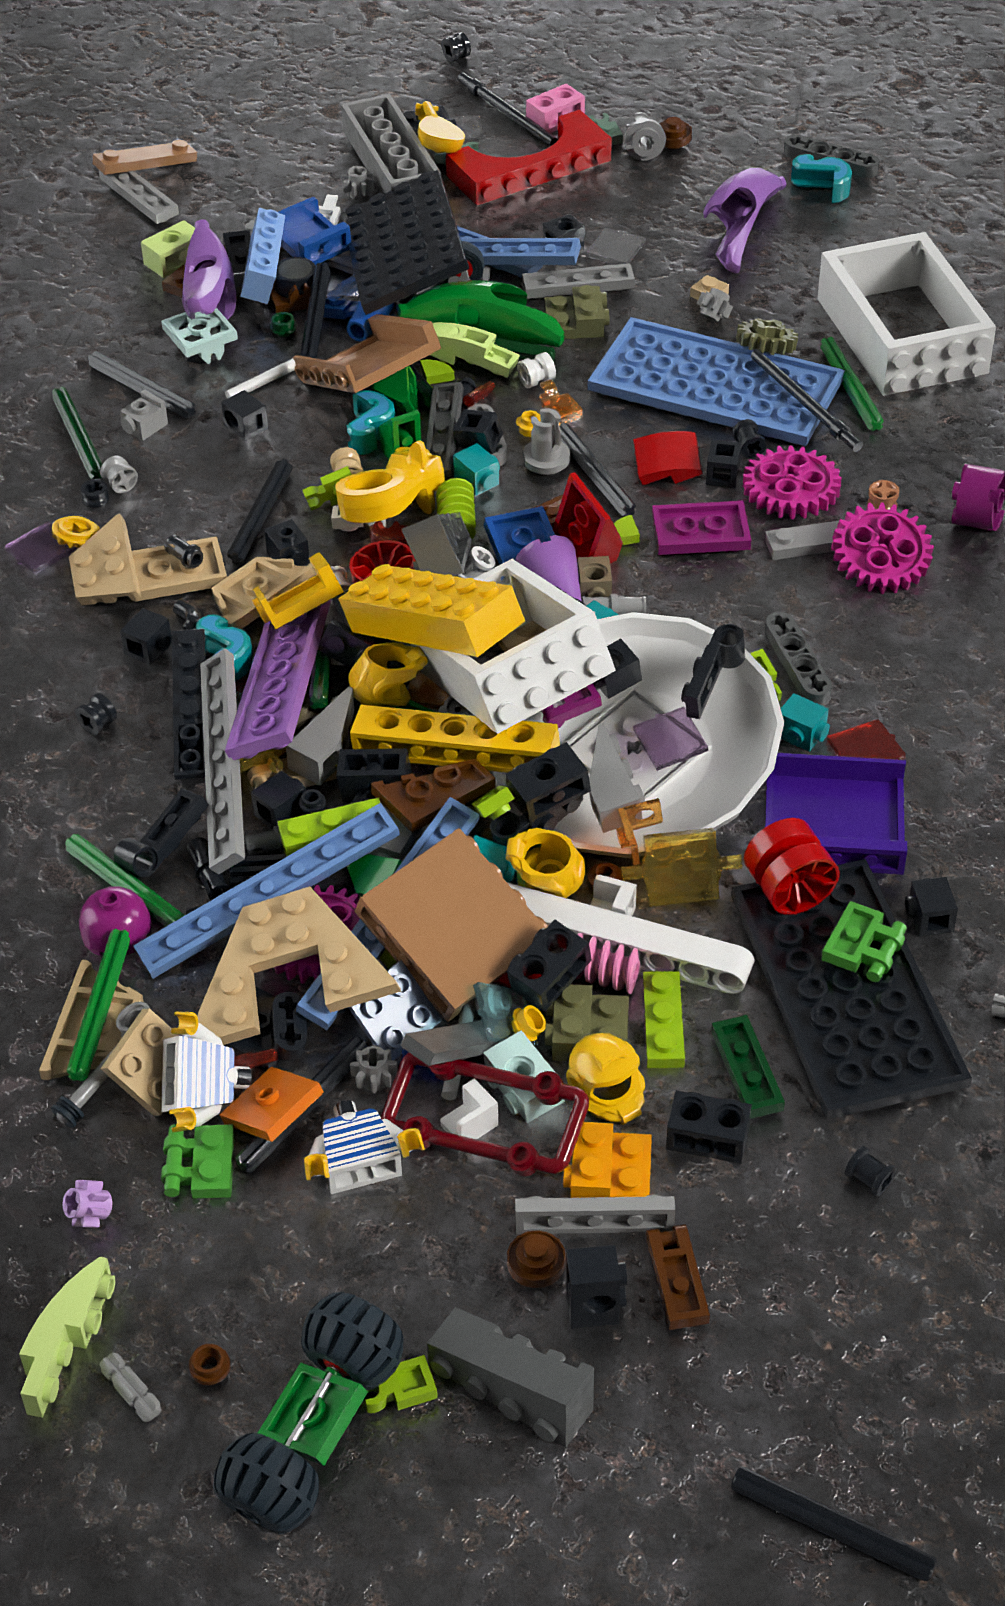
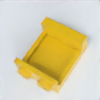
M320 552L309 557L317 575L269 601L266 600L259 586L253 589L257 597L252 602L264 623L271 621L274 628L277 629L344 592L329 563Z

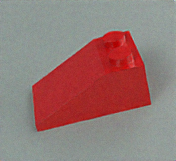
M575 472L569 474L553 531L556 535L565 536L572 541L576 549L577 562L578 557L609 556L610 564L617 561L623 541L612 519Z

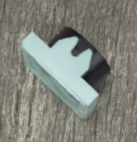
M217 308L208 315L196 312L195 319H190L186 312L161 321L163 330L181 350L183 358L195 364H209L211 361L221 360L225 351L224 344L238 339L235 328Z

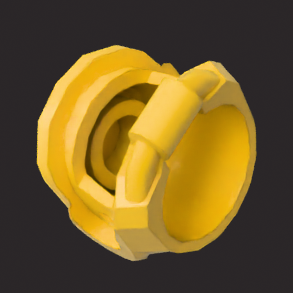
M396 642L375 644L367 647L349 672L348 680L350 687L353 688V697L362 705L391 708L406 706L411 697L404 683L415 678L417 672L427 665L428 659L423 650L418 646H406L403 643ZM398 661L404 664L405 667L390 669L387 668V662Z
M533 828L518 833L514 838L508 839L505 858L507 861H510L512 867L517 871L519 886L567 898L575 893L583 883L585 875L584 858L566 835L556 831ZM536 844H541L539 848H534L533 850L527 853V851L532 846Z
M610 1033L587 1035L576 1043L569 1056V1069L566 1073L568 1085L581 1088L587 1093L589 1098L588 1111L599 1119H605L611 1123L620 1122L622 1125L642 1115L641 1109L645 1103L643 1092L646 1086L644 1077L638 1070L640 1065L639 1056L631 1044ZM626 1079L630 1082L628 1091L623 1096L613 1100L600 1099L593 1094L595 1088L614 1086Z

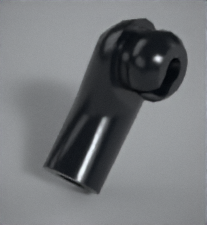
M182 599L177 600L173 606V612L186 619L182 625L183 630L196 629L198 620L204 617L203 612L199 608Z

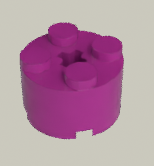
M964 464L961 482L956 481L952 490V500H957L952 513V524L984 530H998L1005 510H1002L1003 501L1005 500L1004 470Z

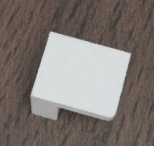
M596 875L593 899L590 905L632 916L636 908L637 884Z
M474 1078L462 1086L463 1105L442 1117L440 1122L441 1127L446 1132L478 1139L498 1126V1102Z

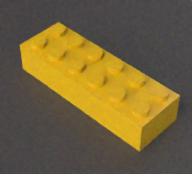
M389 564L376 567L372 571V575L363 581L352 584L348 588L349 591L338 598L349 626L354 633L474 657L480 656L525 622L513 587L510 585L498 584L494 581L486 582L474 580L473 578L455 577L450 574L443 575L431 573L430 571L394 567Z

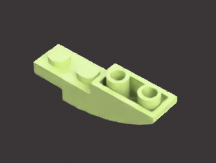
M443 322L433 323L441 349L430 354V356L437 358L441 362L454 365L458 358H461L470 364L478 365L506 378L509 377L518 364L519 354L494 344L496 334L467 325Z
M98 1257L70 1279L52 1298L29 1332L19 1353L25 1375H27L20 1393L27 1415L43 1418L48 1403H53L57 1397L59 1390L58 1377L62 1367H67L71 1361L73 1346L86 1349L91 1335L98 1333L102 1321V1306L105 1299L109 1300L112 1297L115 1288V1276L111 1275L107 1258Z

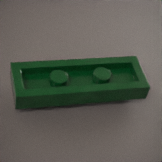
M743 1015L713 1022L711 1033L740 1102L752 1104L751 1119L784 1111L785 1100L748 1016Z

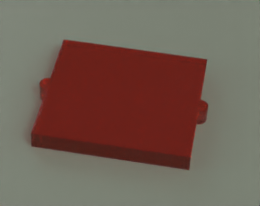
M879 719L827 736V742L836 752L837 756L904 760L906 758V753L895 741V735L890 734Z

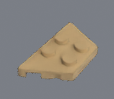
M117 514L69 556L75 595L81 605H93L98 602L115 603L117 597L129 596L132 601L142 599L126 522L121 514Z
M255 557L211 589L222 616L228 621V626L242 629L260 616L252 602L257 597L253 591L254 588L259 586L266 600L269 601L317 575L311 562L308 566H296L293 559Z
M81 960L44 1056L39 1070L42 1080H50L68 1075V1063L98 973L93 969L92 963L87 960ZM119 980L90 1070L96 1069L122 1039V1033L116 1026V1020L120 1012L132 1003L144 1002L142 994L130 987L122 986Z

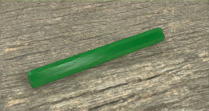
M831 336L827 339L823 338L820 348L831 367L845 370L841 384L870 431L881 430L884 420L837 341Z
M73 834L71 838H67L65 841L67 852L110 885L131 889L144 900L149 914L165 927L185 916L81 835Z
M113 929L110 932L67 1067L68 1078L73 1081H85L88 1078L130 943L129 932L126 930Z

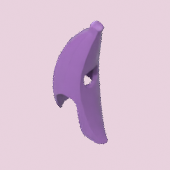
M762 168L745 169L725 180L706 204L703 212L704 218L710 212L714 213L721 219L727 230L716 252V256L728 271L734 274L739 273L745 244L757 214L765 202L786 187V180L783 176L778 177L774 173Z
M203 219L195 222V230L187 251L182 289L183 307L190 319H195L196 312L208 315L217 308L228 320L233 316L236 306V288L231 262L220 239L210 229L209 223Z

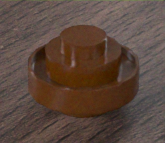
M669 117L659 123L666 136L664 147L677 149L686 146L692 140V127L680 118Z
M536 1230L520 1234L510 1243L507 1250L508 1271L512 1278L522 1286L545 1288L554 1284L562 1276L566 1266L564 1246L558 1238L548 1232Z

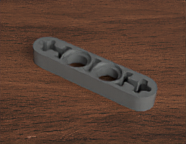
M790 135L784 140V154L787 157L794 159L803 154H811L814 156V160L835 157L842 159L850 165L852 175L863 178H872L878 175L880 160L875 155L802 135Z
M773 612L769 614L765 622V635L799 695L819 705H826L831 698L832 683L796 621L786 612ZM787 645H794L799 647L800 649L796 651H790L785 649L784 647ZM799 666H806L811 668L812 671L801 672L798 671L796 668Z

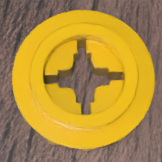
M63 517L53 523L52 537L58 540L60 545L66 544L69 548H79L99 531L100 527L84 517Z

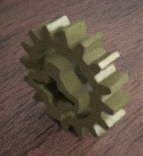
M757 318L750 320L749 323L743 321L742 324H738L736 342H739L740 346H748L749 350L759 349L762 353L769 352L771 355H774V353L785 355V352L793 353V350L796 351L798 333L793 332L794 329L785 328L781 321Z

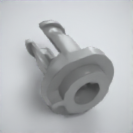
M637 112L634 113L636 122H633L631 125L627 124L624 144L630 156L637 160L647 161L657 157L662 152L666 143V136L662 126L657 121L650 119L645 113Z
M550 408L540 409V421H538L537 417H531L533 425L531 442L523 449V459L525 467L537 474H555L565 469L570 461V450L566 444L561 442V430L559 427L561 416L556 410Z

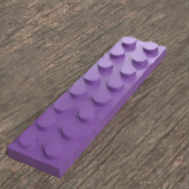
M332 599L277 629L274 628L271 621L265 623L225 748L228 758L233 760L240 758L249 759L256 756L259 752L272 748L281 749L292 742Z

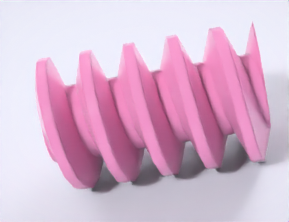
M578 933V934H577V935H579L580 937L583 938V933ZM593 936L589 941L592 961L575 979H581L585 975L586 982L590 984L598 979L599 985L604 988L608 987L612 982L615 991H621L626 986L627 993L629 995L632 994L640 967L638 948H634L627 957L625 956L623 944H620L615 953L611 952L610 941L606 940L602 948L598 949L597 938Z

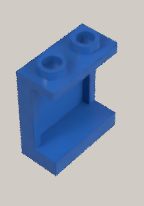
M315 197L278 211L279 214L285 215L281 247L292 257L307 258L316 265L349 250L348 244L351 242L350 226L344 221L333 225L319 212L318 200Z

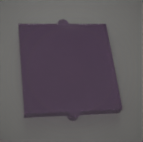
M48 521L5 545V550L16 558L17 563L23 564L34 574L78 549V547L69 548L66 544H58V540L52 537V524Z
M684 706L662 715L656 714L655 718L633 726V731L657 771L679 762L683 764L686 762V759L709 751L708 745L690 717H687Z

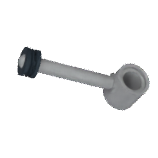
M135 1002L120 1012L116 1020V1026L122 1033L121 1037L124 1036L141 1010L150 1008L145 1002ZM112 1051L69 1099L61 1096L58 1099L59 1102H56V1105L51 1107V1111L61 1123L74 1128L77 1125L76 1122H79V1119L84 1117L83 1112L80 1110L81 1107L109 1077L100 1068Z

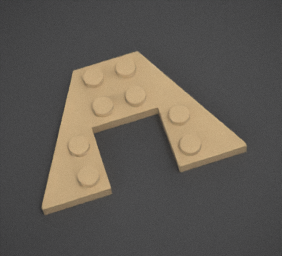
M309 886L242 907L197 1017L198 1022L222 1040L223 1045L260 1034L254 973L319 954L325 1005L330 1013L401 992V988L388 971Z

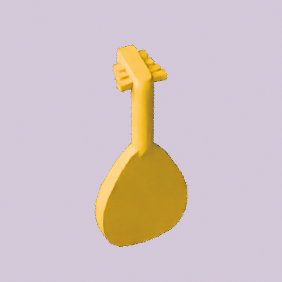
M428 101L423 102V104L416 103L415 114L418 115V120H421L417 131L420 143L436 153H454L460 150L465 140L463 131L451 122L439 117L436 113L439 109L438 106H432Z

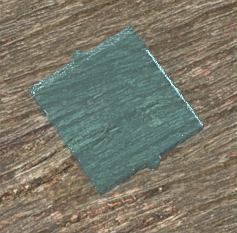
M481 982L475 983L473 987L479 1006L477 1012L482 1017L487 1040L502 1042L514 1035L512 1014L515 1009H523L527 1006L525 998L511 988ZM536 1040L531 1042L534 1047L538 1045Z

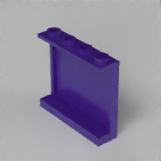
M777 753L774 770L766 779L765 827L782 819L800 818L808 823L820 840L821 846L827 850L837 865L866 859L872 873L904 875L907 858V841H905L904 773L906 760Z

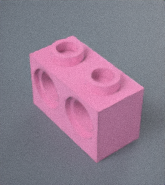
M568 84L561 85L526 100V117L549 133L558 130V116L579 109L585 114V96Z

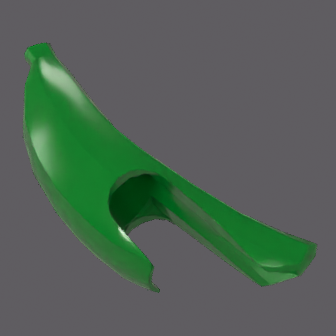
M468 280L449 282L434 286L414 296L406 304H398L397 307L398 317L432 321V323L443 322L467 325L496 334V338L553 347H560L565 339V333L556 318L538 309L526 306L527 293L517 286L497 281Z

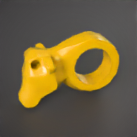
M419 440L413 443L411 447L397 448L394 454H391L385 469L363 471L340 479L335 484L341 518L353 523H370L385 520L400 514L414 499L424 513L431 514L435 510L434 492L445 481L441 457L432 455L425 448L424 442Z

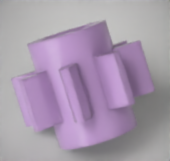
M76 1180L75 1188H70L66 1191L62 1206L64 1214L68 1218H73V1227L99 1228L100 1220H104L110 1215L112 1197L107 1190H102V1181Z

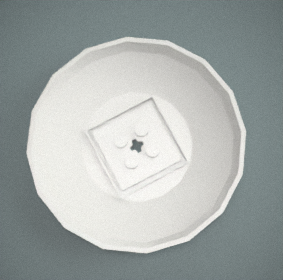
M635 612L597 619L607 646L621 638L639 658L642 681L610 699L598 689L602 706L565 721L558 728L560 745L565 742L569 744L587 768L590 778L598 726L604 723L609 735L615 734L621 748L619 756L621 760L627 759L633 773V778L631 779L633 786L639 784L645 798V804L641 805L643 820L603 833L592 810L588 792L583 795V801L578 809L573 813L567 814L557 823L553 831L569 837L578 852L624 858H634L688 847L734 820L774 770L784 719L772 677L745 649V660L740 666L732 669H721L700 720L690 718L686 714L685 702L681 700L682 690L686 682H691L694 662L697 657H702L705 647L709 645L715 630L690 618ZM561 700L553 704L554 708L563 705ZM539 711L523 721L544 723V715ZM639 748V754L632 752L628 755L629 749L635 751ZM489 771L496 778V787L499 785L507 786L505 772ZM510 801L508 803L511 807L510 811L520 817L522 813Z

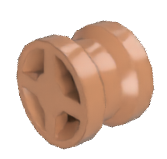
M887 480L873 482L869 487L867 505L871 503L875 509H878L880 503L883 502L887 510H890L893 504L898 506L896 500L899 497V487Z

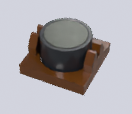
M294 256L292 258H283L278 263L276 278L270 294L276 313L308 309L315 267L311 260Z

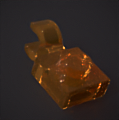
M550 379L540 383V387L545 392L539 395L540 400L543 402V408H550L559 412L561 416L559 425L563 422L569 424L583 418V408L568 393L559 395L556 385Z

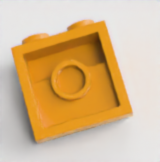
M584 1122L572 1155V1164H568L567 1168L564 1169L563 1188H571V1198L648 1196L650 1194L652 1134L613 1132L614 1123Z

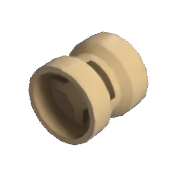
M340 448L331 455L330 464L334 472L348 466L351 475L364 471L359 454L353 448Z

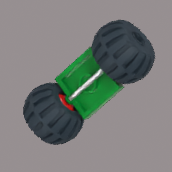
M335 1292L328 1295L309 1311L302 1328L301 1345L307 1358L318 1368L300 1363L258 1433H248L239 1437L222 1452L214 1472L213 1488L216 1496L223 1504L246 1519L278 1534L292 1531L310 1516L319 1494V1478L315 1469L305 1459L324 1466L367 1395V1390L374 1389L386 1382L399 1366L403 1354V1333L398 1324L388 1314L367 1300L345 1292Z

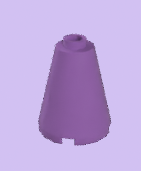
M558 535L550 536L551 541L541 543L540 539H537L523 547L517 554L515 561L552 585L559 587L569 596L582 601L576 549L570 539Z

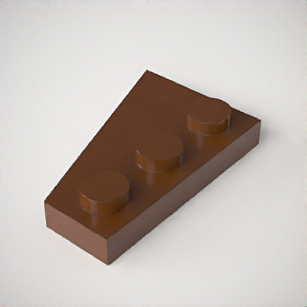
M476 759L437 767L434 773L415 777L413 773L401 776V781L386 785L383 780L371 783V793L376 798L379 797L380 802L412 833L430 824L449 797L465 805L496 788V778Z

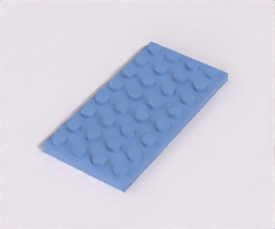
M630 317L588 379L589 391L733 428L738 422L750 419L756 422L759 428L758 434L807 446L820 423L819 419L751 359V353L754 350H749L748 346H740L738 343ZM769 352L763 353L827 410L843 382L845 370L774 353V355H771Z

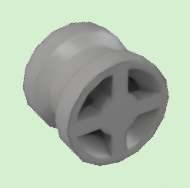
M112 456L101 466V477L119 494L130 491L137 483L138 474L136 470L121 456Z

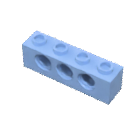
M258 209L251 233L240 296L268 304L276 278L285 215L279 214L275 210Z

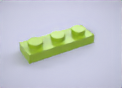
M499 785L471 803V805L481 817L486 818L488 816L494 820L511 809L508 803L515 798L507 786Z
M379 797L277 821L278 831L286 856L291 855L379 804Z
M680 971L643 972L647 1068H685Z

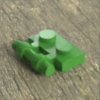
M850 901L822 951L821 960L855 973L860 964L864 963L870 967L866 974L867 978L872 982H879L882 975L887 974L893 964L892 956L894 952L901 949L905 941L904 933L907 927L900 921H895L892 927L882 924L884 913ZM873 940L882 944L879 950L870 947Z
M176 1124L169 1126L168 1136L164 1139L163 1152L167 1155L166 1165L162 1167L161 1181L164 1183V1194L168 1197H176L179 1195L180 1186H191L192 1199L231 1197L235 1139L234 1125H201L195 1127L194 1138L189 1139L183 1137L184 1131L172 1132L171 1128L176 1127ZM182 1157H193L192 1167L181 1166Z

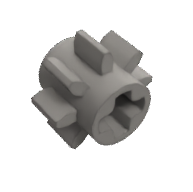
M353 166L348 169V175H342L343 192H349L351 198L364 199L368 196V191H374L373 173H367L365 167Z
M711 288L710 292H702L696 303L701 308L699 314L716 323L719 322L720 318L728 319L733 309V306L728 302L730 296L716 288Z
M375 1045L369 1046L362 1051L357 1050V1062L350 1063L351 1076L356 1077L357 1088L364 1087L373 1093L385 1087L390 1088L392 1086L391 1076H395L398 1070L397 1061L392 1060L391 1050H383Z

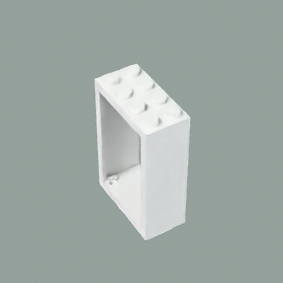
M926 232L822 252L817 299L883 396L989 374L996 326ZM919 285L950 329L894 340L864 296Z
M510 559L474 578V580L494 581L498 584L512 586L525 622L516 629L534 621L546 629V631L481 665L468 655L410 644L412 647H420L428 659L427 665L423 667L421 672L497 734L616 671L595 612L514 559Z

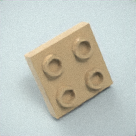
M148 1008L141 1010L100 1069L153 1116H161L163 1113L161 1112L163 1039L180 1035L172 1034L171 1027Z

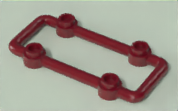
M407 1053L397 1070L381 1113V1119H388L403 1131L412 1128L419 1129L425 1149L433 1144L508 1163L515 1174L527 1177L536 1171L556 1174L567 1168L589 1108V1098L583 1089L564 1084L559 1075L552 1071L541 1072L536 1077L461 1059L428 1066L411 1053ZM420 1065L430 1068L433 1074L443 1081L451 1080L457 1075H462L533 1092L539 1102L544 1105H555L562 1099L574 1102L556 1156L554 1158L542 1156L528 1142H519L509 1148L437 1130L423 1116L411 1117L406 1122L397 1120L396 1116L415 1066Z

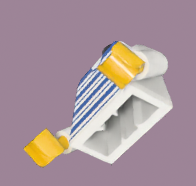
M174 1012V1016H177L179 1019L178 1028H171V1033L183 1036L163 1039L161 1112H169V1114L175 1115L177 1124L176 1127L171 1128L173 1133L192 1130L218 1115L222 1109V1104L233 1101L234 1089L249 1088L252 1078L249 1067L234 1066V1050L223 1046L222 1040L198 1022V1017L194 1012Z
M351 1100L338 1102L333 1107L335 1117L323 1122L324 1134L315 1138L309 1155L304 1158L306 1180H311L312 1176L324 1175L325 1178H328L330 1193L335 1194L402 1176L400 1151L403 1158L409 1156V1152L414 1149L425 1150L420 1131L416 1128L403 1131L388 1119H381L377 1110L372 1108L357 1112L355 1103Z

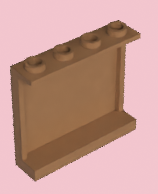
M376 314L368 318L373 336L326 360L299 355L294 356L293 359L296 364V375L303 383L357 393L440 350L441 345L432 321Z
M460 828L360 897L354 911L395 961H403L428 1000L447 1022L457 1016L466 1003L507 973L511 960L517 954L525 952L540 929L548 927L541 917L535 916L528 908L522 894L516 889H512L503 879L500 869L483 856L476 841L471 836H466Z

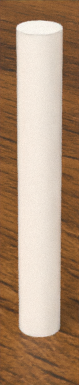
M292 358L225 391L226 398L228 399L243 390L249 393L294 371L296 366L294 359Z

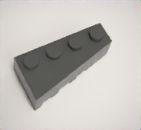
M460 512L447 513L445 515L436 514L401 529L416 560L413 562L415 570L430 571L431 573L443 575L450 574L452 576L464 572L472 539Z
M457 1307L453 1309L427 1342L428 1365L438 1376L444 1379L451 1378L460 1383L471 1396L479 1400L486 1399L496 1405L507 1418L513 1421L520 1420L532 1427L540 1438L547 1442L555 1441L566 1448L593 1411V1366L581 1362L577 1368L564 1363L566 1360L565 1354L551 1348L546 1354L541 1353L531 1345L530 1339L517 1333L507 1338L503 1336L498 1325Z

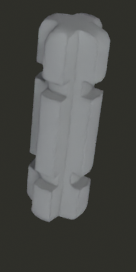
M110 1353L99 1364L102 1374L108 1381L113 1382L114 1388L132 1408H136L135 1412L143 1421L150 1422L162 1411L159 1400L153 1393L147 1392L148 1388L129 1366H125L126 1362L118 1353Z

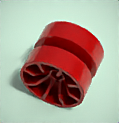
M390 540L378 541L362 547L352 556L349 563L352 583L365 580L372 575V571L376 567L384 564L415 570L413 562L416 560L410 547L404 543Z
M786 818L766 826L754 836L744 853L745 866L755 881L761 886L762 891L774 909L782 914H798L815 907L828 897L839 880L840 872L837 864L827 850L821 846L820 840L808 823L800 818Z

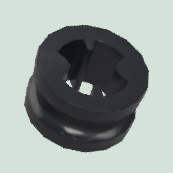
M91 479L81 485L82 501L87 507H102L109 501L108 487L103 480Z

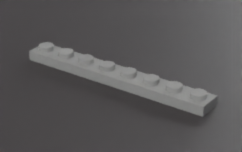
M225 648L200 664L206 802L209 804L206 808L209 869L218 875L245 859L240 759L233 760L228 758L225 753L227 741L237 713L234 655Z

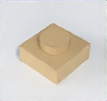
M706 275L691 287L690 297L698 300L702 292H710L711 288H716L729 294V284Z

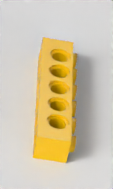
M360 705L350 731L353 749L407 748L410 763L445 766L476 759L488 771L505 773L512 771L520 764H525L541 756L551 748L560 746L558 724L521 721L497 734L476 716Z

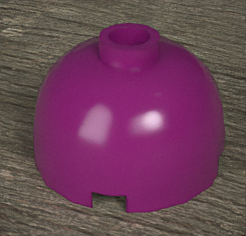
M121 886L97 890L88 897L80 910L79 930L83 943L87 949L101 956L100 952L104 953L110 932L113 929L129 932L130 943L126 955L136 952L133 945L147 938V934L152 927L150 914L144 900L131 889Z

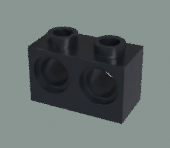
M554 919L547 928L544 927L536 933L532 944L523 954L519 953L511 960L507 970L511 989L545 1012L562 994L563 990L592 961L589 942ZM557 948H564V949H566L565 951H563V952H561V953H553V952H552L553 950H555V949H557ZM533 974L542 975L537 979H528Z
M676 1090L667 1125L666 1150L742 1164L750 1128L752 1104L742 1103L735 1099H721L705 1096L697 1092Z

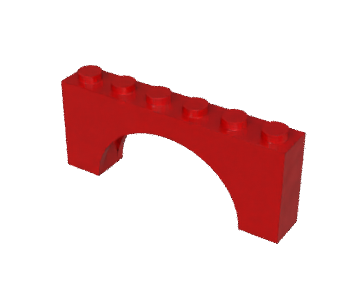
M579 109L558 116V141L549 148L526 156L495 157L477 152L469 146L462 147L457 152L446 153V176L477 206L611 161L612 138Z

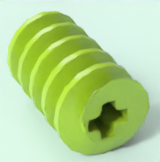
M461 478L444 481L436 491L437 514L445 515L447 513L460 512L471 539H473L476 534L474 488L470 482Z

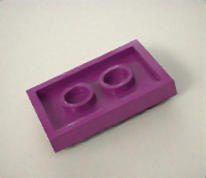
M743 500L652 505V518L658 555L751 550V536Z

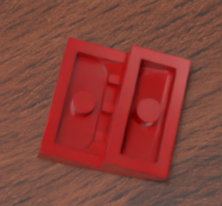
M661 432L633 439L638 476L642 485L671 476L674 483L677 484L703 474L695 432Z

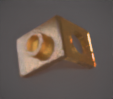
M659 798L618 809L621 827L616 828L618 841L621 849L628 848L633 866L640 864L638 845L633 830L663 822ZM641 811H653L652 815L648 818H635V816Z

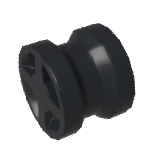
M462 32L456 33L453 38L446 37L441 41L443 55L449 62L457 61L459 57H467L471 53L470 42Z
M99 693L93 695L87 705L82 704L75 710V715L80 725L92 735H97L103 730V725L111 724L117 719V711L111 701Z

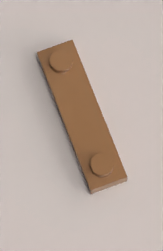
M174 140L172 143L117 151L105 150L103 153L93 154V165L104 175L197 161V151L184 140Z

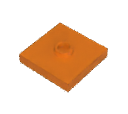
M270 1067L219 1116L224 1125L233 1124L235 1129L273 1142L324 1091L317 1081Z

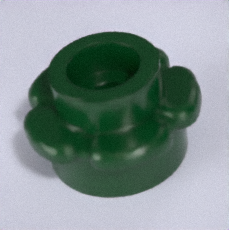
M279 312L272 316V322L269 327L277 336L288 337L296 331L297 322L292 314Z

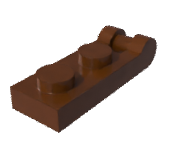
M686 1224L673 1226V1230L660 1232L658 1228L646 1230L647 1247L651 1254L669 1330L709 1324L710 1313ZM676 1246V1249L664 1250L665 1247Z

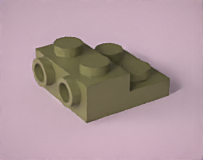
M583 285L581 287H572V296L544 298L545 313L556 318L565 333V339L604 337V326L609 325L610 319L609 309L607 308L606 292H600V286Z
M569 985L563 990L562 994L547 1009V1016H554L553 1023H546L545 1046H552V1061L569 1062V1056L576 1043L585 1036L594 1033H610L624 1041H628L629 996L592 995V985Z

